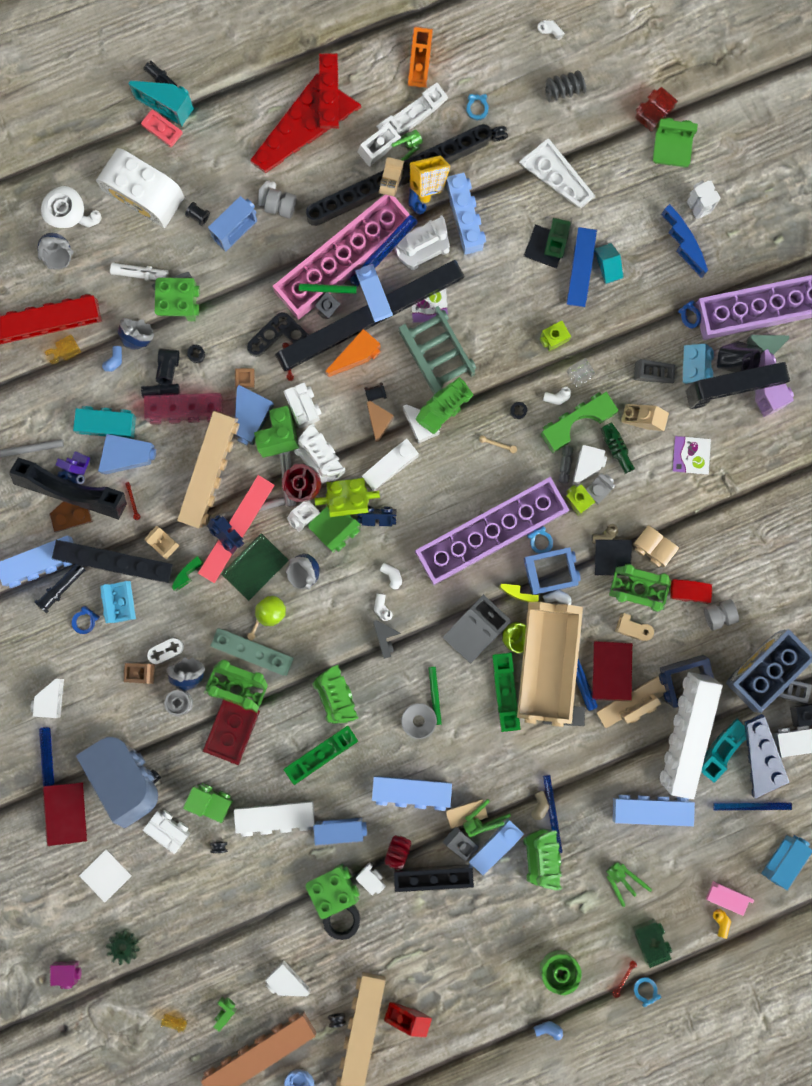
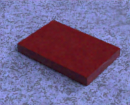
M593 642L592 700L632 701L633 643Z
M223 699L202 752L239 766L260 710L257 713L251 709L245 710L240 705Z
M83 782L43 786L46 846L87 842Z

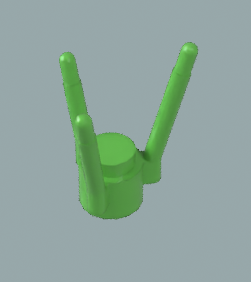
M416 129L400 136V140L391 144L392 147L404 143L408 149L412 148L401 159L402 161L408 159L415 151L420 149L419 144L423 141Z
M487 799L472 814L465 817L467 821L463 823V826L468 836L472 837L504 825L503 820L510 818L511 814L482 824L479 818L475 819L474 817L490 802Z
M616 862L606 870L608 874L606 878L610 881L622 907L626 905L615 881L617 883L621 881L634 897L637 895L624 879L626 874L649 892L652 891L646 883L629 871L624 864L620 865Z

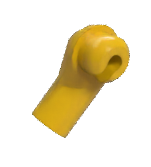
M717 909L713 912V918L720 926L717 936L727 939L731 920L725 911Z

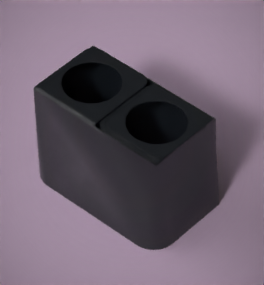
M740 341L722 346L718 352L717 368L730 372L757 368L760 364L762 348Z

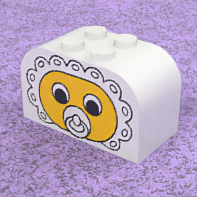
M120 148L115 150L96 179L103 192L164 229L185 198L181 188L172 179Z

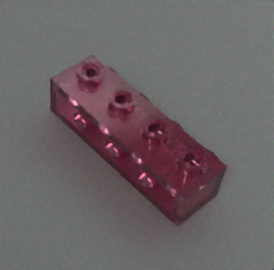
M221 393L144 396V419L152 425H159L161 421H169L170 424H179L181 421L188 420V423H199L200 420L210 422L213 411L223 413V396Z

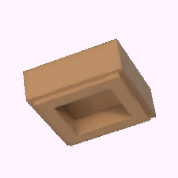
M235 368V388L238 385L244 388H255V369Z

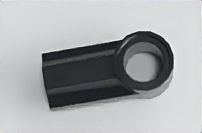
M159 349L158 368L155 379L162 386H168L173 383L175 368L179 365V350Z

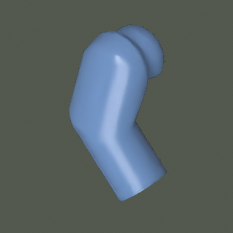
M113 346L112 357L103 362L102 368L106 372H112L122 364L121 346Z
M551 1021L533 1027L537 1037L545 1033L552 1036L555 1040H560L563 1037L562 1028Z

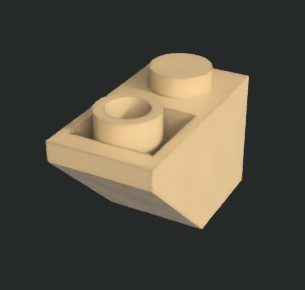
M625 404L621 422L647 430L664 431L669 413L658 406Z

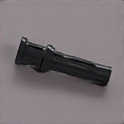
M74 565L52 588H47L46 593L39 600L34 601L36 605L45 613H48V609L56 601L59 602L61 600V595L86 569L80 565Z

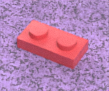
M153 109L141 122L142 127L171 148L183 134L179 128Z

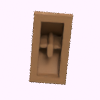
M369 401L367 402L375 442H378L394 419V415Z
M125 663L124 682L154 684L155 664Z

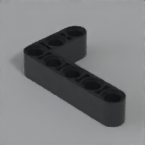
M786 362L698 380L686 390L689 408L697 409L704 407L713 399L782 385L790 382Z

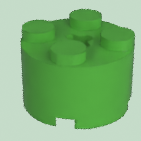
M552 951L540 963V976L549 991L559 995H568L578 988L582 971L576 959L567 951ZM559 969L563 971L562 976L558 974Z

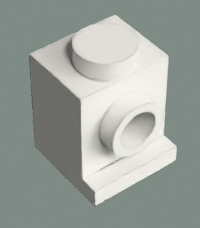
M369 862L356 875L355 879L371 895L375 892L379 894L386 885L381 880L383 876L376 869L373 871L371 869L372 864Z

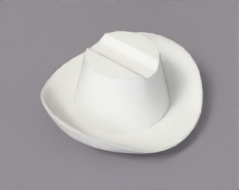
M60 186L50 191L44 197L41 205V215L44 221L58 228H69L76 225L81 220L84 212V205L80 195L68 186Z

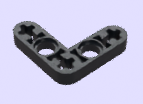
M281 312L248 342L247 349L250 355L259 357L282 335L293 344L309 336V334L287 313ZM280 318H282V319L287 318V319H286V323H287V324H286V325L281 324V325L278 327V329L280 330V332L278 333L277 330H276V328L273 327L272 325L275 324V326L277 327V326L279 325V323H280V321H279ZM267 330H272L275 336L269 340L264 337V333ZM294 330H299L302 334L297 340L291 337V333ZM259 337H261L262 340L265 343H267L265 346L263 343L259 346L260 351H252V345H258L261 342L260 339H258Z

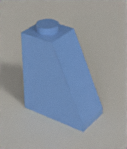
M240 385L237 387L235 418H238L237 423L240 425L235 436L238 438V442L246 446L248 443L254 445L256 441L254 432L262 430L270 414L269 410L273 409L274 404L272 401Z
M106 434L98 471L101 474L107 475L151 465V461L155 460L156 457L155 446L149 442Z

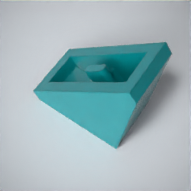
M610 243L595 248L594 253L605 284L623 279L621 255L614 245Z

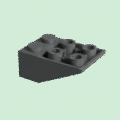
M483 594L443 638L471 664L508 626L511 620Z

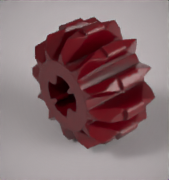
M393 836L385 857V865L399 870L404 868L411 848V840L403 836Z

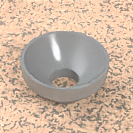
M417 703L409 706L404 711L401 724L408 736L415 739H423L433 733L436 728L437 719L434 711L429 706ZM416 715H422L425 719L424 724L420 727L415 726L413 723V718Z

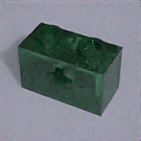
M651 919L632 927L646 965L649 968L672 960L670 956L672 949L669 942L664 941L662 935L665 934L661 923ZM651 939H655V940H656V942H655V945H656V946L653 947V946L651 945V943H652V940H651Z

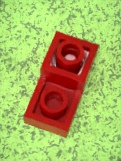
M673 579L671 580L670 599L709 604L712 601V584Z

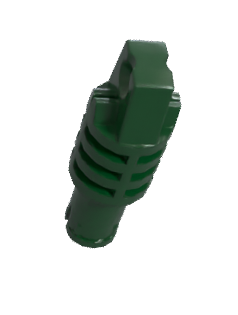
M613 423L603 426L601 432L613 459L618 460L624 475L635 470L628 456L629 450Z

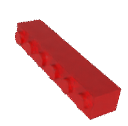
M85 294L80 296L79 299L73 300L68 298L57 304L45 303L43 307L39 308L27 307L21 312H7L6 315L0 316V345L102 322L98 300L94 295Z

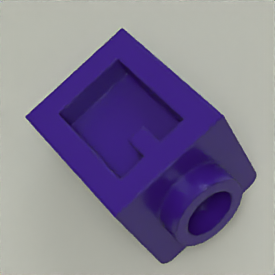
M75 451L72 458L67 457L66 460L58 458L55 465L68 472L84 475L90 457Z

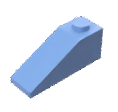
M370 264L355 270L374 321L377 322L393 316L374 265Z
M508 818L504 822L505 824L500 826L469 860V863L482 875L496 864L524 835Z

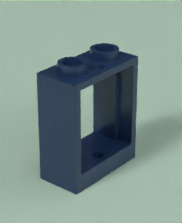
M705 655L659 667L661 672L659 680L666 692H663L665 702L673 708L679 707V698H676L671 674L698 667L700 674L714 678L710 660Z

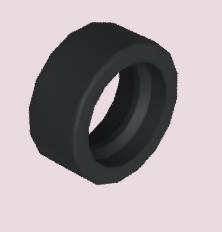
M355 905L346 908L353 916V925L347 931H336L331 926V916L323 919L324 929L329 936L336 940H346L356 934L361 918Z

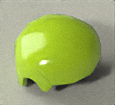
M273 595L263 598L255 607V616L258 622L264 626L277 625L286 614V607L283 601Z
M513 622L504 629L502 641L507 649L515 653L524 652L526 625L520 622Z

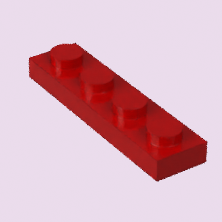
M338 53L319 54L320 129H339Z

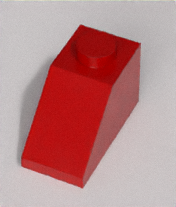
M389 1002L384 1021L409 1036L426 1038L432 1018L418 1010Z

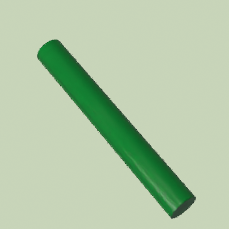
M299 283V291L356 294L357 286Z
M428 667L432 709L436 715V725H442L436 667Z

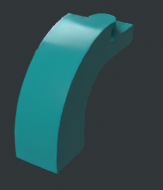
M738 718L725 731L723 730L705 753L701 772L713 783L727 770L729 759L746 740L745 724Z

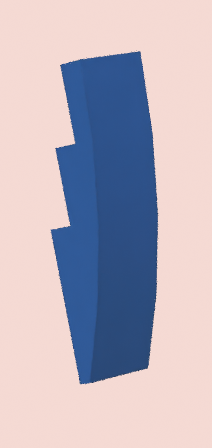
M669 204L661 215L672 226L669 234L680 245L676 252L702 278L708 271L702 251L682 217Z
M578 227L567 305L586 306L595 249L596 229Z

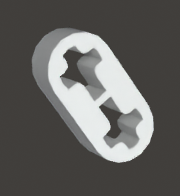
M172 638L156 645L148 651V660L153 664H160L178 656L183 651V643L179 639ZM172 642L179 644L177 652L174 650L167 652L166 649L172 646ZM155 650L157 652L164 651V654L159 656L160 660L152 658Z

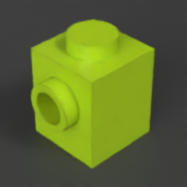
M561 320L542 330L540 341L544 348L547 347L551 351L568 342L571 335Z
M582 484L578 487L573 485L566 491L568 495L564 497L578 516L595 503Z

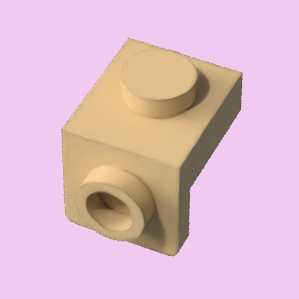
M158 526L150 531L144 539L166 560L179 547V544Z

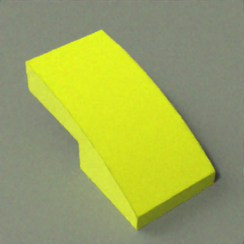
M500 584L499 589L515 599L527 603L538 602L539 595L521 594L519 585Z

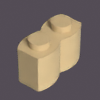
M649 525L645 527L633 543V546L636 547L634 550L641 556L647 555L651 558L650 562L658 568L660 566L664 568L679 549L673 542Z

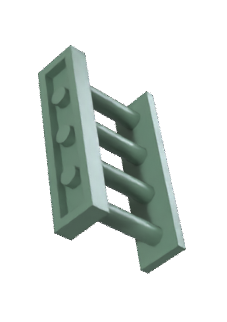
M439 306L435 307L436 316L414 328H407L406 324L399 327V333L434 395L440 389L442 390L441 387H443L444 383L467 371L472 377L475 375L474 369H476L474 361L468 359L447 322L449 320L445 310L441 311ZM439 322L442 324L445 330L444 333L422 345L416 344L414 340L415 335ZM447 339L451 340L454 349L432 361L425 360L423 356L425 351ZM457 355L460 356L464 365L441 377L434 376L432 371L436 366Z
M217 628L210 645L213 648L283 676L288 675L294 660L293 657L220 628Z

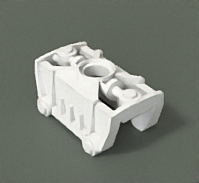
M442 215L440 218L434 221L429 220L424 226H419L410 233H404L402 237L393 240L397 257L411 270H416L420 264L440 254L445 255L449 253L450 245L446 223Z
M314 423L308 426L299 438L298 444L300 449L294 450V453L300 456L306 465L313 467L319 473L321 484L336 481L343 475L345 468L339 463V458L335 454L334 449L325 440L322 433H318Z

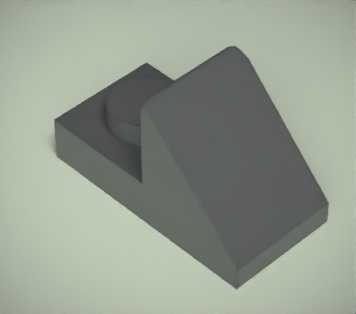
M377 620L373 621L384 659L391 657L390 653L394 652L391 641L387 642L386 638L400 635L401 633Z
M455 827L443 841L447 847L465 861L479 848L458 827Z

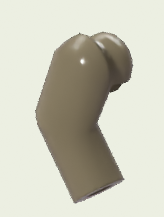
M610 524L603 534H592V544H596V540H614L618 534L617 526Z
M544 791L535 793L538 804L531 813L534 820H542L549 810V804Z

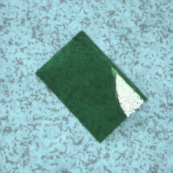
M261 533L221 575L250 601L289 560Z

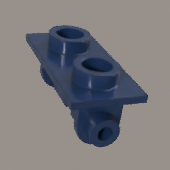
M368 506V513L358 514V523L362 524V526H375V519H379V526L392 527V525H396L397 509L389 506L374 509V507Z
M217 515L207 525L210 533L217 537L224 549L230 551L232 555L237 548L245 544L243 538L235 529L230 533L228 532L232 526L223 516Z

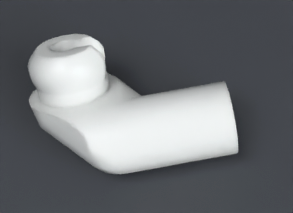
M265 181L261 186L258 197L259 206H265L269 189H276L275 182Z

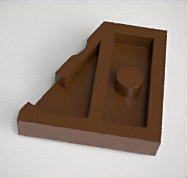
M64 501L50 513L55 533L93 522L90 510Z

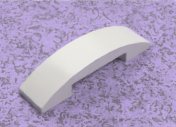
M435 83L424 91L422 96L395 116H389L376 127L380 130L390 123L400 136L432 114L448 99V96L440 85Z

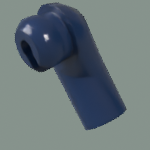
M64 469L57 474L58 477L76 484H83L85 482L83 475L68 472Z

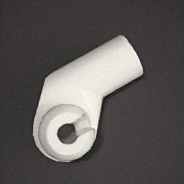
M541 21L537 26L540 33L553 34L558 40L565 35L554 21Z
M94 210L89 216L83 215L78 223L85 227L94 226L100 223L102 219L101 213Z
M563 387L556 394L545 392L543 401L561 405L569 400L571 390L568 387Z
M383 563L380 571L389 575L390 587L398 589L402 585L399 570Z
M560 590L543 595L545 603L556 601L560 604H572L571 597Z
M376 594L374 612L381 620L388 621L392 618L393 614L384 605L386 595Z

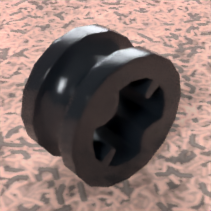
M498 126L491 130L493 142L503 141L508 138L506 126Z
M200 345L189 347L187 351L189 359L193 363H201L205 359L203 348ZM194 350L201 351L198 358L191 356L194 354Z
M516 402L511 406L510 414L514 419H522L527 414V407L522 402ZM516 406H518V408H519L520 406L523 407V410H522L523 415H521V416H519V414H518V416L515 415V414H514V412H515V408H514V407H516Z
M211 842L212 850H210V853L228 852V849H226L228 842Z
M345 1013L329 1015L328 1020L331 1021L329 1027L345 1026L347 1024L344 1021Z

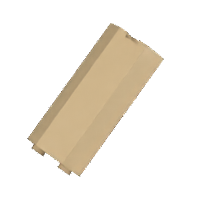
M528 602L517 718L525 719L524 723L536 724V720L552 722V726L563 727L564 723L572 724L583 607L568 604L555 605L544 602Z

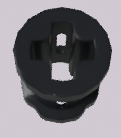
M192 202L187 208L185 216L187 218L191 217L199 222L200 226H203L210 216V211H204L195 202Z
M382 382L371 388L364 387L368 402L380 398L387 399Z

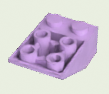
M768 349L761 354L759 367L776 363L775 356ZM786 383L755 390V401L763 417L786 407L794 401L793 392L790 387H787Z

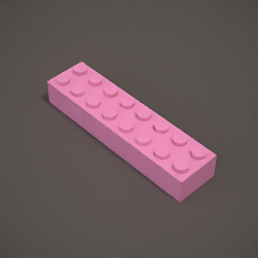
M389 195L382 196L274 284V292L298 320L315 307V304L325 292L299 291V283L344 284L356 274L355 270L366 266L388 248L394 239L400 238L414 226V219L395 197Z

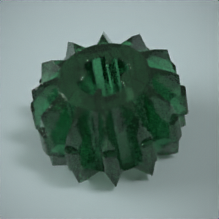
M124 930L122 935L117 931L115 937L111 936L109 938L111 943L107 944L106 948L111 949L107 956H114L111 962L114 963L119 959V965H122L124 961L130 964L131 958H137L135 952H139L140 947L135 946L139 943V939L132 940L135 935L134 933L128 937L127 930ZM126 945L127 949L121 951L119 947Z

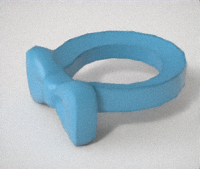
M469 94V102L466 108L468 116L477 121L484 119L489 110L488 103L486 102L487 94ZM475 100H480L485 107L484 113L478 116L472 114L470 110Z
M544 526L527 534V538L530 539L531 548L538 554L549 552L553 547V539L549 533L545 532L546 528ZM537 534H542L548 538L549 544L546 549L539 550L535 547L534 542Z
M641 978L635 983L634 993L643 1002V1007L653 1004L661 998V995H658L656 983L650 978ZM649 982L653 986L652 999L647 1000L640 996L638 993L639 984Z

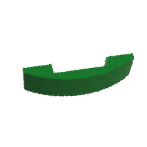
M512 653L492 655L501 732L521 730L520 719L517 718L518 707Z
M347 725L283 770L292 784L296 785L359 741Z

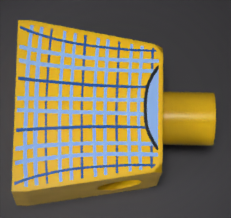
M441 155L410 163V186L420 197L419 200L421 202H430L431 195L441 193L444 189L451 165Z

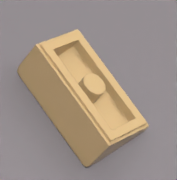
M483 799L446 809L450 828L462 826L467 821L465 817L472 814L484 803ZM484 807L474 818H479L480 820L488 818L486 808Z

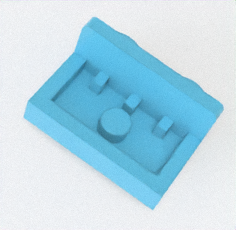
M707 344L684 345V384H691L698 380L713 377L711 361L714 359V351Z
M131 581L100 586L104 609L103 615L106 623H119L136 619Z

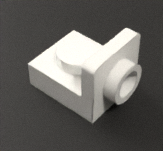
M307 501L293 509L288 515L287 520L292 528L300 532L320 512L310 501Z

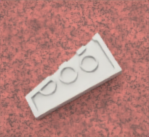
M549 138L519 161L520 165L579 209L595 197Z

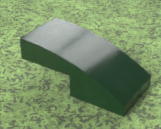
M553 218L544 255L563 259L571 221Z

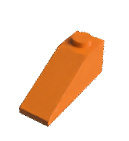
M414 26L408 86L424 88L427 86L433 28Z
M363 329L326 369V375L331 377L367 363L371 358L374 360L381 352L379 350L381 344Z

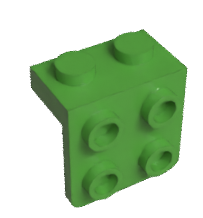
M672 118L660 119L656 127L653 162L656 164L688 167L691 160L693 137L697 132L698 124L689 120L681 122L674 121Z
M157 278L155 284V314L157 316H185L188 321H196V316H199V304H196V297L200 296V287L197 286L194 278Z
M326 507L308 524V527L334 553L336 550L340 552L346 546L345 542L350 537L353 539L360 532L359 528L361 525L350 515L330 517L329 508Z
M343 863L336 866L332 871L306 883V889L321 919L336 914L356 904L359 900V889L356 885L352 884L350 870L348 867H344Z

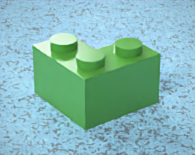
M284 406L269 410L272 428L254 432L257 450L261 456L265 458L300 449L293 414L289 407Z
M206 783L193 786L183 809L200 817L204 815L219 823L224 822L233 802L230 799L231 795L223 791L217 793L212 790V786Z

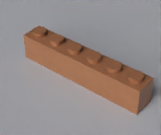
M297 1012L288 1018L289 1022L284 1025L279 1023L271 1029L272 1032L267 1036L262 1034L254 1040L255 1043L250 1047L245 1045L237 1051L238 1054L234 1057L228 1056L220 1062L221 1065L217 1068L213 1066L203 1073L204 1076L201 1083L203 1086H240L316 1037V1030L305 1012L301 1014Z

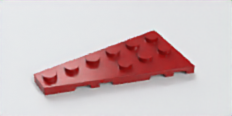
M315 74L250 159V162L264 173L269 172L282 163L285 158L293 153L295 154L301 147L311 143L330 130L320 129L319 74ZM338 89L339 121H343L348 118V115L361 109L362 106Z

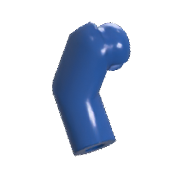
M410 188L408 205L415 213L423 214L427 206L418 200V195Z

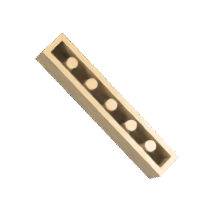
M213 411L177 521L196 528H201L207 524L209 519L208 509L213 506L215 501L214 491L219 488L221 478H219L221 470L224 471L228 460H225L227 452L230 453L234 442L231 441L233 434H237L239 429L238 418Z
M362 972V977L357 978L355 989L359 990L358 997L353 998L351 1009H354L355 1012L354 1017L349 1018L347 1029H350L351 1032L350 1037L345 1038L343 1049H346L347 1052L346 1057H341L339 1069H342L343 1072L342 1077H337L336 1086H365L386 981L385 976Z

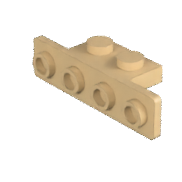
M658 675L632 690L631 702L613 701L599 709L596 713L605 728L620 720H624L627 724L634 723L640 719V716L655 711L657 706L661 705L658 698L663 696V692H666L665 686L661 685Z

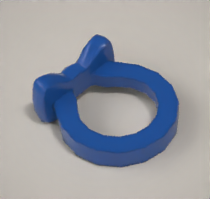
M694 300L678 310V313H681L684 325L692 329L701 323V314L693 306L695 304ZM687 308L696 314L697 320L695 324L688 321Z
M83 606L81 611L73 616L72 627L79 634H87L93 630L95 621L99 620L100 616L91 611L87 606ZM88 614L90 616V627L82 630L77 626V619L81 615Z

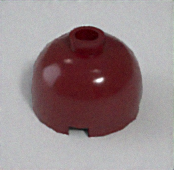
M294 464L284 472L282 489L290 500L307 502L319 494L321 478L313 467L306 464Z

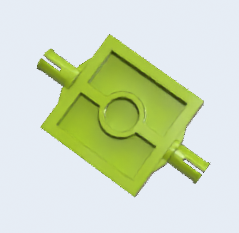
M364 478L326 482V497L314 499L315 506L327 504L330 517L368 513L369 499L380 498L379 490L368 492L365 487Z

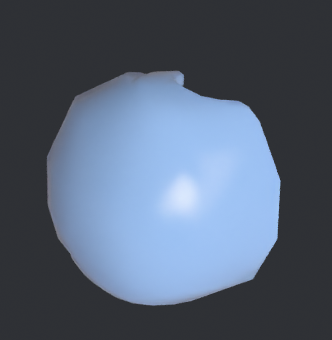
M295 1069L288 1073L284 1086H314V1079L309 1072Z

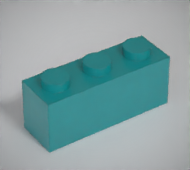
M82 406V409L76 408L73 431L81 435L106 437V434L134 439L136 416L130 410L120 409V412H113L110 408L93 410V407Z

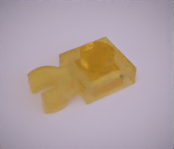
M70 334L55 343L56 349H48L45 351V354L47 356L54 354L55 357L50 360V363L56 364L61 357L66 361L82 351L73 335Z

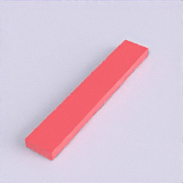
M259 475L257 476L229 522L232 526L228 530L229 533L235 529L242 538L244 537L274 488V484ZM220 540L217 541L198 574L213 583L216 582L232 556L230 551L224 549Z

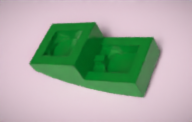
M200 557L194 558L181 570L172 585L174 591L177 592L192 582L189 574L204 564Z

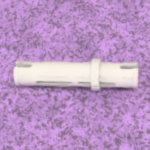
M112 262L110 267L111 275L142 278L146 281L169 277L168 270L153 269L151 266L139 267Z

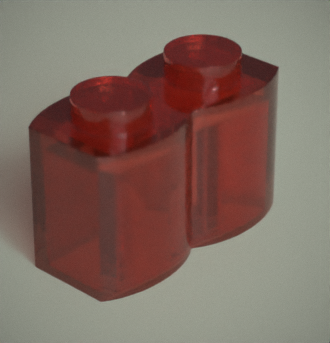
M662 86L658 90L654 89L648 96L649 100L646 103L642 102L636 109L635 119L650 132L656 129L660 119L666 118L678 102Z

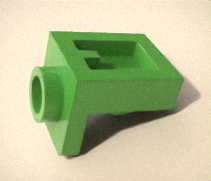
M221 997L217 1004L225 1012L221 1010L214 1019L217 1022L213 1027L218 1032L221 1031L237 1010L235 1003L231 999H225L224 997Z

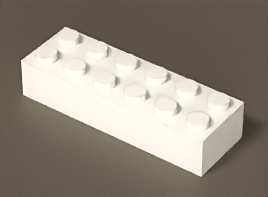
M688 672L687 677L683 680L684 691L678 700L679 711L678 715L676 714L674 717L675 727L669 737L670 747L669 751L665 754L664 762L666 764L664 770L661 771L660 782L671 795L694 799L722 685L711 676Z

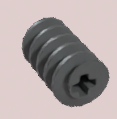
M579 70L575 71L574 74L569 72L567 76L562 74L560 78L554 76L553 80L549 77L545 82L548 102H551L552 96L555 101H558L559 94L562 99H565L566 93H568L569 97H572L573 91H575L577 96L580 94V89H582L584 94L587 91L585 79Z

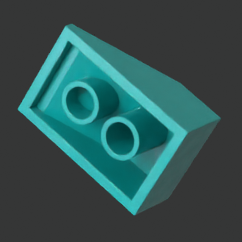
M130 81L128 83L136 100L181 127L194 109L189 92L182 86L177 87L173 84Z

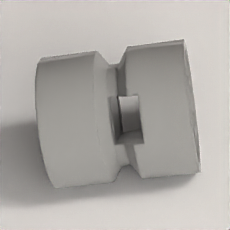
M270 188L266 197L264 211L274 215L279 213L281 217L291 219L297 196L287 192L282 194L280 190Z
M731 599L720 602L719 606L713 604L704 607L705 618L712 631L722 628L724 624L729 626L739 622L738 611Z
M172 691L165 698V708L172 715H185L193 707V698L187 691Z

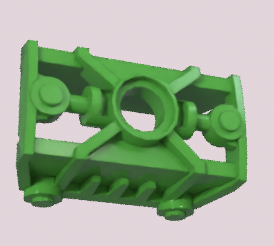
M459 377L442 390L440 389L427 402V405L421 408L415 420L432 434H435L451 416L458 414L461 410L460 405L464 402L467 403L473 397V393Z
M627 564L616 567L609 596L615 597L618 602L630 601L649 606L653 611L658 612L665 608L671 580L667 574L657 575L635 569L633 565ZM617 573L628 576L631 582L623 583L621 579L617 578ZM636 584L644 586L643 594H636L634 591ZM659 584L666 586V590L656 592L654 588L649 586ZM625 587V590L630 592L624 593L620 591H613V589ZM655 595L662 603L649 600L648 597Z
M221 660V662L219 661L214 666L204 693L211 697L221 698L240 705L245 710L251 709L257 713L268 684L265 678H263L262 673H251L230 665L227 660ZM215 672L226 676L229 682H220L214 676ZM234 685H238L242 689L237 695L230 691ZM254 686L262 689L263 692L252 694L247 688Z
M338 665L324 671L312 683L314 689L319 693L327 714L325 716L326 721L332 724L347 723L358 719L357 712L353 708L355 705L352 700L351 690L346 684L344 676H341Z
M539 829L523 838L524 845L527 848L529 872L526 875L527 881L543 888L562 890L560 886V877H562L560 870L561 856L559 853V843H557L556 839L557 831Z

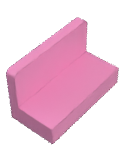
M714 881L706 897V900L744 916L749 902H754V899Z

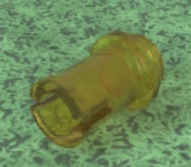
M167 1013L164 1014L161 1026L177 1030L178 1033L185 1032L188 1023L185 1017L178 1018Z

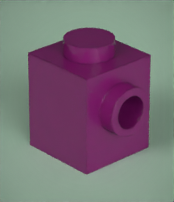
M78 961L54 962L50 965V986L70 989L81 979V967H78Z

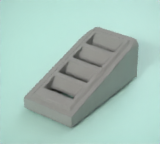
M794 680L789 685L788 693L784 694L783 691L778 697L808 705L812 685ZM793 686H797L795 696L791 695ZM801 688L805 689L803 698L799 697Z

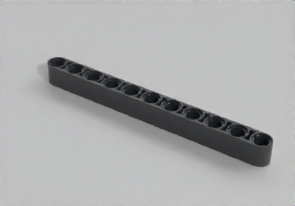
M486 124L478 125L404 160L402 173L404 176L400 179L398 188L410 183L411 162L441 155L450 164L489 145L492 134L491 128ZM484 133L487 137L480 138L478 135ZM468 141L471 145L464 146L462 142ZM452 149L454 153L447 154L445 150ZM384 170L309 205L306 209L308 223L312 226L321 225L384 195L379 193L380 185L377 184L382 180ZM367 188L370 190V192L368 194L361 193V190ZM347 196H351L353 200L351 202L344 201V198ZM330 204L337 206L334 210L327 209V206ZM313 212L320 214L317 218L310 217V214Z
M453 260L385 296L394 316L459 282L465 276L457 261ZM366 305L278 351L275 356L283 371H289L358 335L363 329L367 330L390 317L375 322L369 306Z

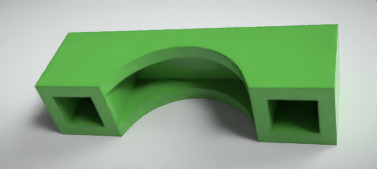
M607 391L603 394L598 392L590 398L592 401L585 404L582 402L575 407L576 411L569 414V412H566L559 417L560 421L555 424L550 422L543 427L544 431L540 435L552 454L569 444L571 441L570 428L577 420L588 418L601 424L617 414L619 410Z

